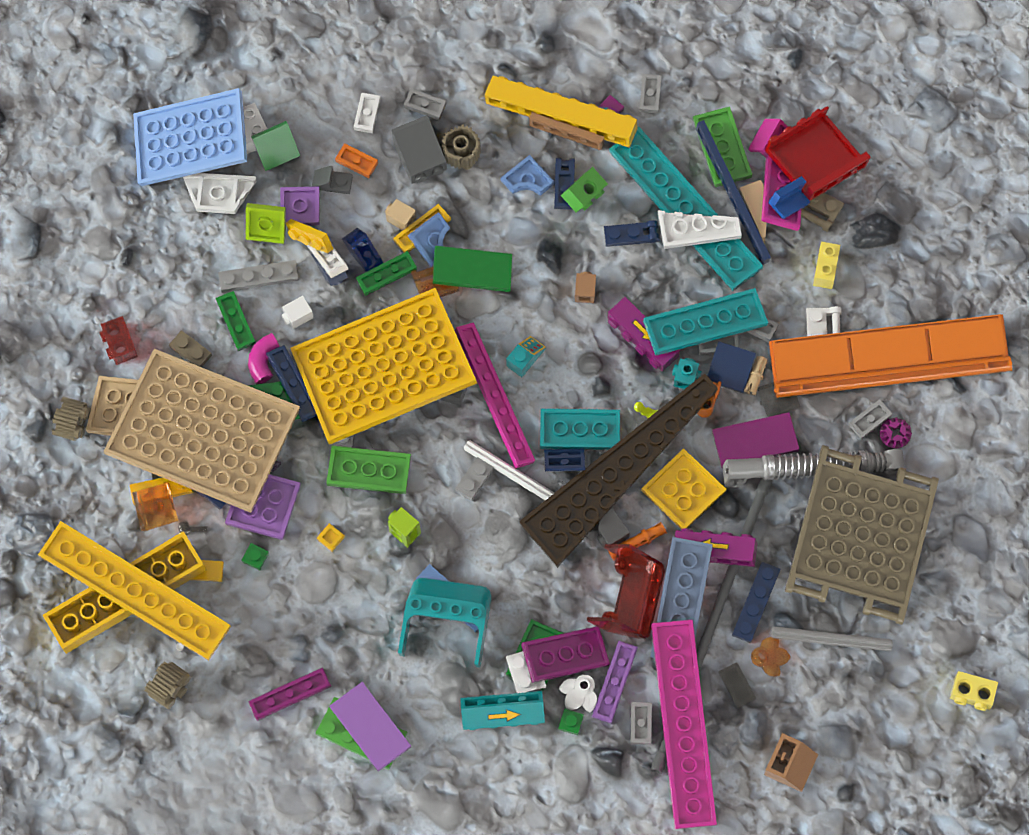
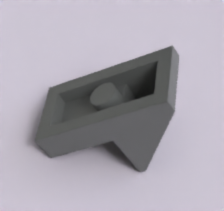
M333 166L317 169L314 172L312 187H319L320 191L350 194L353 174L333 171Z

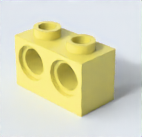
M821 242L813 286L832 289L840 245Z
M958 671L955 676L950 699L959 705H966L967 703L974 705L975 709L981 711L990 710L993 706L998 682ZM961 685L966 686L969 692L963 694L959 691L958 687ZM985 691L989 698H980L978 692Z

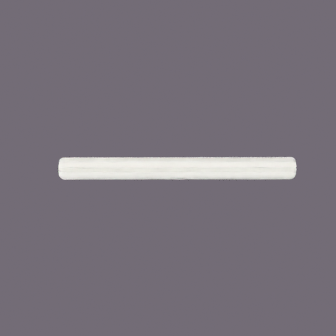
M469 440L465 444V451L476 458L479 457L493 466L494 469L540 498L546 500L554 494L550 489L515 469L473 441Z

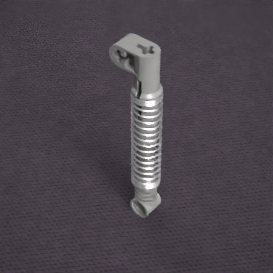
M891 449L883 453L875 452L873 454L867 450H859L856 454L862 456L859 471L870 474L873 471H884L886 474H897L899 467L905 468L903 451L901 449ZM816 452L815 455L809 453L808 456L805 453L799 456L797 453L796 456L790 454L789 457L786 454L780 457L778 454L777 457L763 455L761 458L727 459L723 464L724 485L728 488L740 487L749 478H763L764 480H778L779 477L782 480L785 477L797 479L798 476L801 479L804 476L806 478L811 476L814 478L813 475L816 472L819 456ZM831 457L826 458L828 462L852 468V463Z

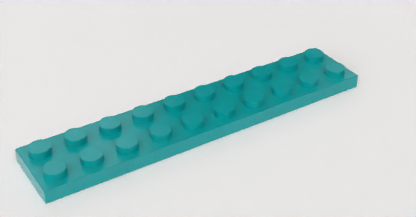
M640 127L637 128L630 148L619 144L609 148L612 156L661 211H665V213L682 212L688 215L702 214V216L710 217L713 215L719 216ZM740 239L692 245L732 291L763 269L762 263Z

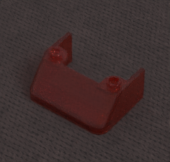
M605 544V549L616 554L614 566L616 571L622 575V581L614 612L606 611L602 617H587V621L607 632L637 639H646L650 636L652 630L651 624L654 621L665 574L664 565L631 544Z

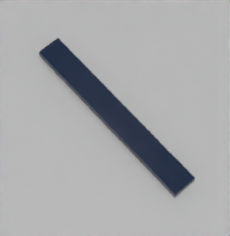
M700 121L697 124L696 131L760 262L764 265L770 261L771 256L705 121Z

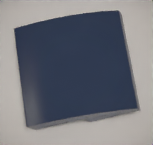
M718 341L707 376L712 382H722V387L744 393L756 353Z
M584 448L544 450L545 472L585 470Z

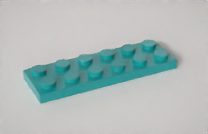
M756 288L648 316L643 319L655 356L768 325V320Z

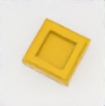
M329 523L316 539L333 552L345 538V535Z

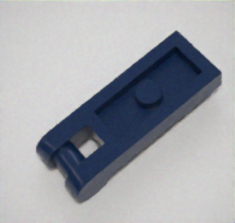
M556 158L554 209H572L561 195L574 183L575 158H569V160ZM561 168H569V171L561 170Z
M651 220L644 223L604 226L605 246L660 241L659 234L657 233L658 221ZM649 230V235H644L643 231Z

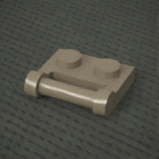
M823 193L811 200L806 207L823 215L828 220L826 221L804 208L801 209V217L822 227V230L828 232L842 210L844 203Z

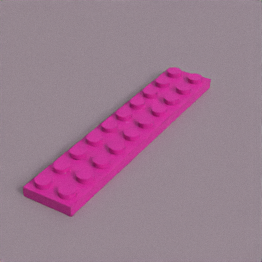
M693 620L652 623L675 829L715 826L717 822Z

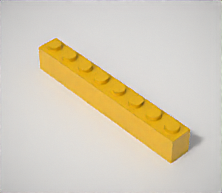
M492 76L485 92L486 104L528 117L533 112L604 136L606 141L629 148L638 128L637 119L631 115H621L611 109L598 108L594 104H585L575 98L569 99L562 97L558 93L546 92L539 87L533 88L522 82H513L503 76Z

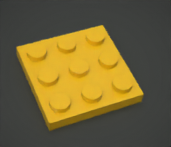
M683 448L641 488V491L680 529H684L692 525L726 492V488Z

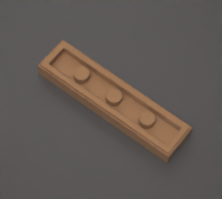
M533 112L530 115L531 127L598 150L603 148L604 136Z

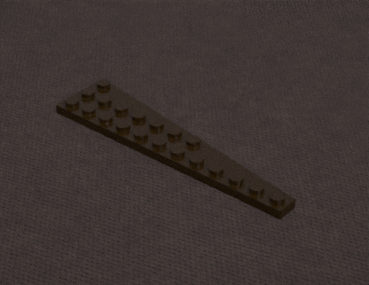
M705 373L519 521V524L557 568L717 392L718 387Z

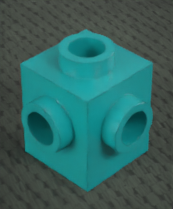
M680 358L679 364H675L672 375L675 376L673 386L686 389L701 377L702 371L699 370V363L690 358Z

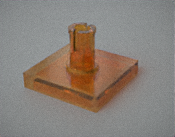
M169 482L132 492L141 531H148L178 521Z

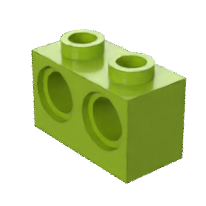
M402 507L398 511L394 510L389 515L388 526L390 533L408 548L421 534L419 521Z

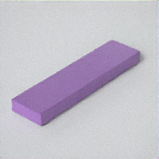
M618 641L592 718L612 724L638 647Z

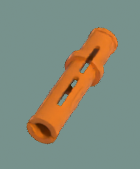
M659 522L655 526L646 530L643 529L641 533L607 550L614 561L646 543H652V540L667 532L662 522Z

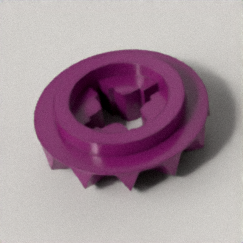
M898 417L888 418L880 428V438L890 448L897 449L906 446L912 436L910 425L906 423L905 419L902 420ZM900 427L899 433L901 435H896L892 439L893 431L891 429L896 430Z

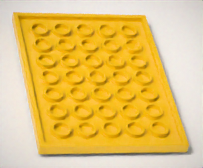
M436 288L290 348L329 445L477 384Z

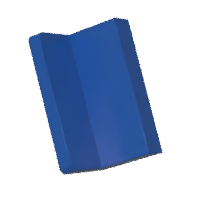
M802 176L775 191L768 202L782 219L789 217L810 203V200L801 191L806 184V180Z

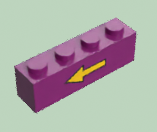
M624 297L608 311V323L614 329L618 328L622 332L623 338L627 342L631 341L636 346L635 349L639 354L645 355L650 359L649 363L655 369L659 368L663 372L679 357L680 350L655 356L643 322L646 316Z
M687 528L675 531L676 538L713 544L710 563L755 567L758 543L752 535L742 534L741 536H733L732 533L728 532L713 534V532L703 530L700 533L693 532V530Z

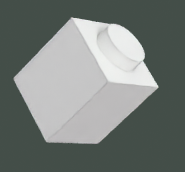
M303 296L282 306L284 312L282 318L286 325L290 324L293 329L314 318L312 310Z

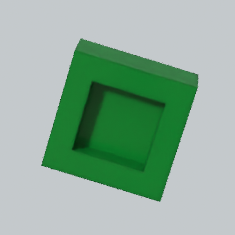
M250 543L241 561L260 571L269 555V551Z
M564 709L558 730L578 735L584 714Z

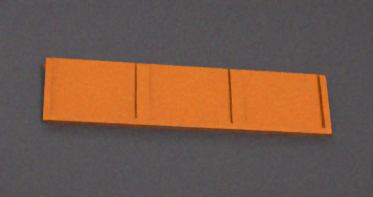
M1003 314L769 341L776 398L1012 371V360L1008 355Z

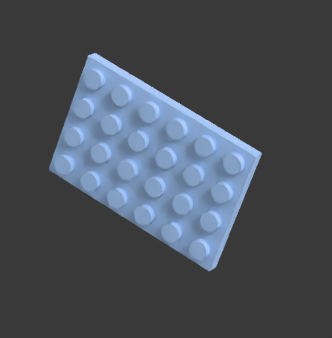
M239 88L133 114L137 178L140 186L247 162L242 91Z

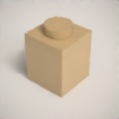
M398 199L393 204L390 203L385 210L387 222L402 231L417 218L416 210Z

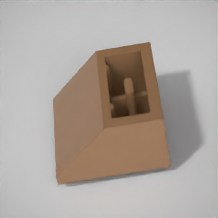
M782 733L764 775L802 792L819 754L803 742Z

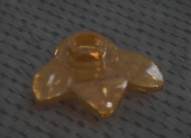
M768 637L761 642L760 647L752 651L751 660L754 665L762 667L767 675L777 677L780 676L779 666L786 664L791 656L785 649L778 647L779 639ZM759 653L764 656V659L759 657Z

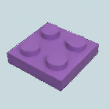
M280 187V207H286V222L293 219L308 226L320 225L319 187Z

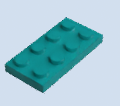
M541 409L540 449L584 448L587 450H609L620 441V410Z

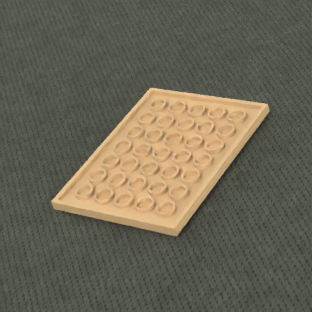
M154 349L104 449V454L252 513L297 417L300 406Z

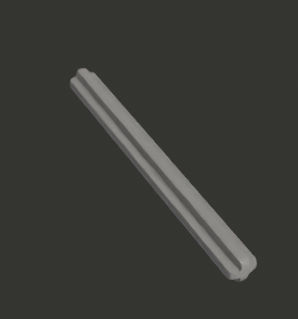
M775 626L771 630V637L776 639L891 651L893 646L891 639Z

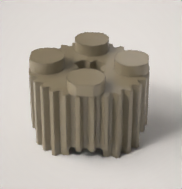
M462 125L458 126V128L454 127V130L450 129V132L444 133L442 137V152L446 163L450 164L451 167L454 166L455 169L457 167L458 169L462 168L465 170L472 168L481 154L480 139L475 134V131H472V127L468 128V126L464 127Z
M63 396L61 402H63L62 407L57 408L54 414L53 423L56 424L55 430H52V434L77 441L78 438H83L86 427H84L85 419L89 418L91 408L87 407L85 402Z
M164 661L163 664L158 666L156 670L158 673L152 682L148 681L144 691L159 704L170 709L177 697L182 698L187 692L185 686L192 676L175 663H166Z

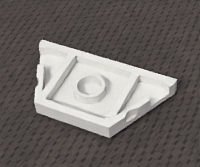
M197 173L183 177L197 212L236 214L257 182L256 176Z

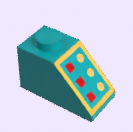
M530 336L514 348L506 358V366L520 377H523L546 347Z

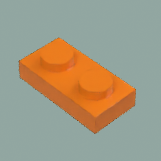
M345 143L335 158V162L367 178H370L378 164L377 159Z

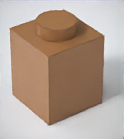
M591 272L577 273L575 302L594 303L596 274Z

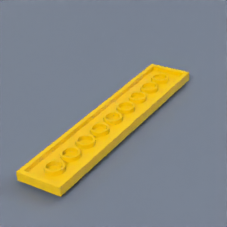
M60 521L38 554L39 557L208 661L231 628V625L62 521Z

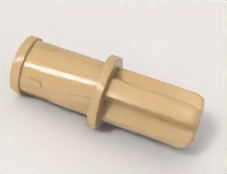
M757 356L744 392L747 394L752 392L751 395H756L760 381L764 378L763 373L768 362L767 358Z

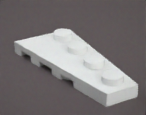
M658 210L664 249L740 239L742 236L738 217L716 215L710 217L702 216V214L688 215L682 212L665 213V211Z

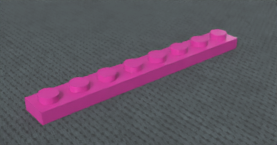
M474 322L456 327L454 331L515 469L533 464L535 458Z

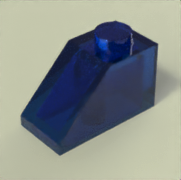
M356 228L342 238L351 255L365 272L384 263L369 237L362 230Z

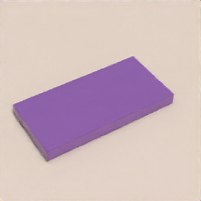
M363 682L329 706L378 772L411 748L409 742Z

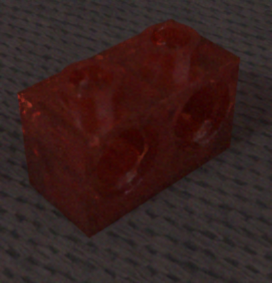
M123 316L101 324L103 331L99 333L103 343H108L109 348L106 349L109 360L114 359L115 364L118 365L138 357ZM119 330L116 335H110L111 331ZM119 347H125L123 352H116Z

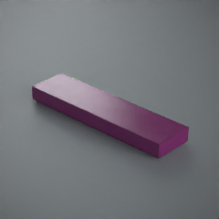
M322 667L248 702L258 721L330 688L331 684Z

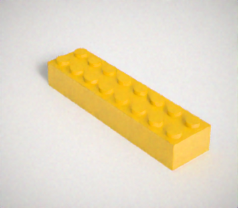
M184 531L130 563L173 590L206 571L203 562ZM89 587L43 614V617L61 648L67 654L131 616L132 613Z

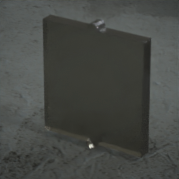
M774 382L760 386L757 389L761 400L760 405H763L767 417L800 408L797 396L776 398Z

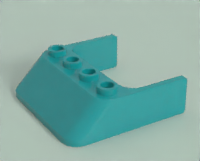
M428 578L416 579L412 584L405 605L398 654L405 657L410 621L413 616L419 615L475 624L479 629L474 665L480 668L492 599L490 590L477 585Z

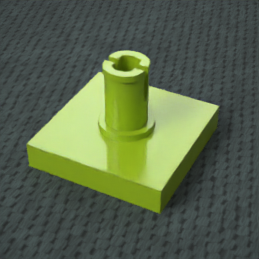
M247 203L246 240L284 244L286 207Z

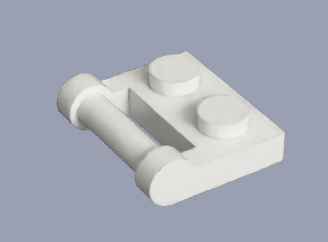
M841 307L806 308L807 336L827 334L826 316H832L833 333H841Z

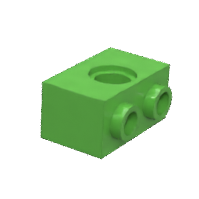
M592 167L574 182L561 197L575 212H578L580 209L585 211L593 204L591 201L593 198L597 200L605 192L603 188L608 183Z

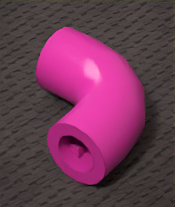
M273 333L266 335L255 343L249 353L248 368L255 384H264L273 377L268 367V358L266 356L267 352L280 347Z

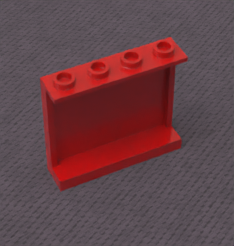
M828 106L822 110H815L807 119L805 117L802 118L795 126L787 127L782 134L772 136L768 140L765 150L791 182L801 176L806 180V184L801 191L810 201L865 168L871 158L867 152L860 155L826 115L829 109Z

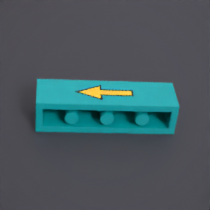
M542 691L460 698L463 730L502 726L516 727L525 724L537 725L545 723Z

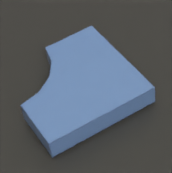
M531 155L500 178L501 182L512 194L521 190H530L541 196L555 185V181Z
M438 212L407 235L430 267L433 266L434 248L435 246H443L445 234L450 229V226Z

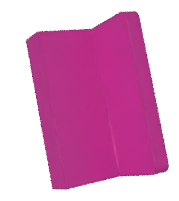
M764 119L748 150L750 152H760L767 159L769 155L765 150L768 140L774 135L782 134L788 126L781 119Z

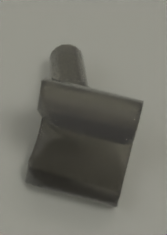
M187 521L181 522L178 525L180 533L184 531L186 535H189L191 532L207 531V526L190 527Z

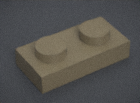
M182 330L169 344L171 349L188 362L199 367H203L212 356L210 351Z

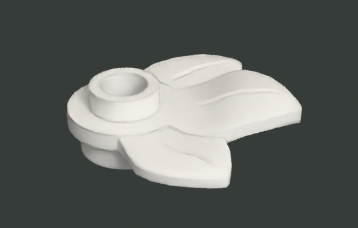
M580 675L577 679H567L561 684L559 690L567 694L565 698L567 710L572 711L581 706L589 713L594 710L597 703V695L593 691L595 682L591 676ZM582 681H586L588 683V687L586 689H583L581 687Z

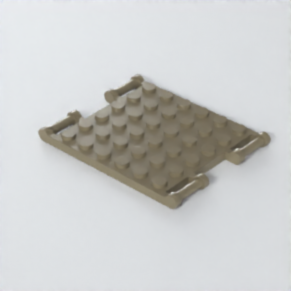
M822 445L785 592H795L816 598L819 602L824 603L829 588L866 598L863 614L868 616L870 614L902 625L939 478L933 476L929 478L908 472L905 468L899 467L896 481L859 471L862 456L856 454L855 456ZM831 457L852 463V468L828 462L826 458ZM907 479L928 485L929 490L904 484L903 481ZM799 579L821 585V591L796 585L795 580ZM873 601L898 607L899 611L895 613L873 607Z

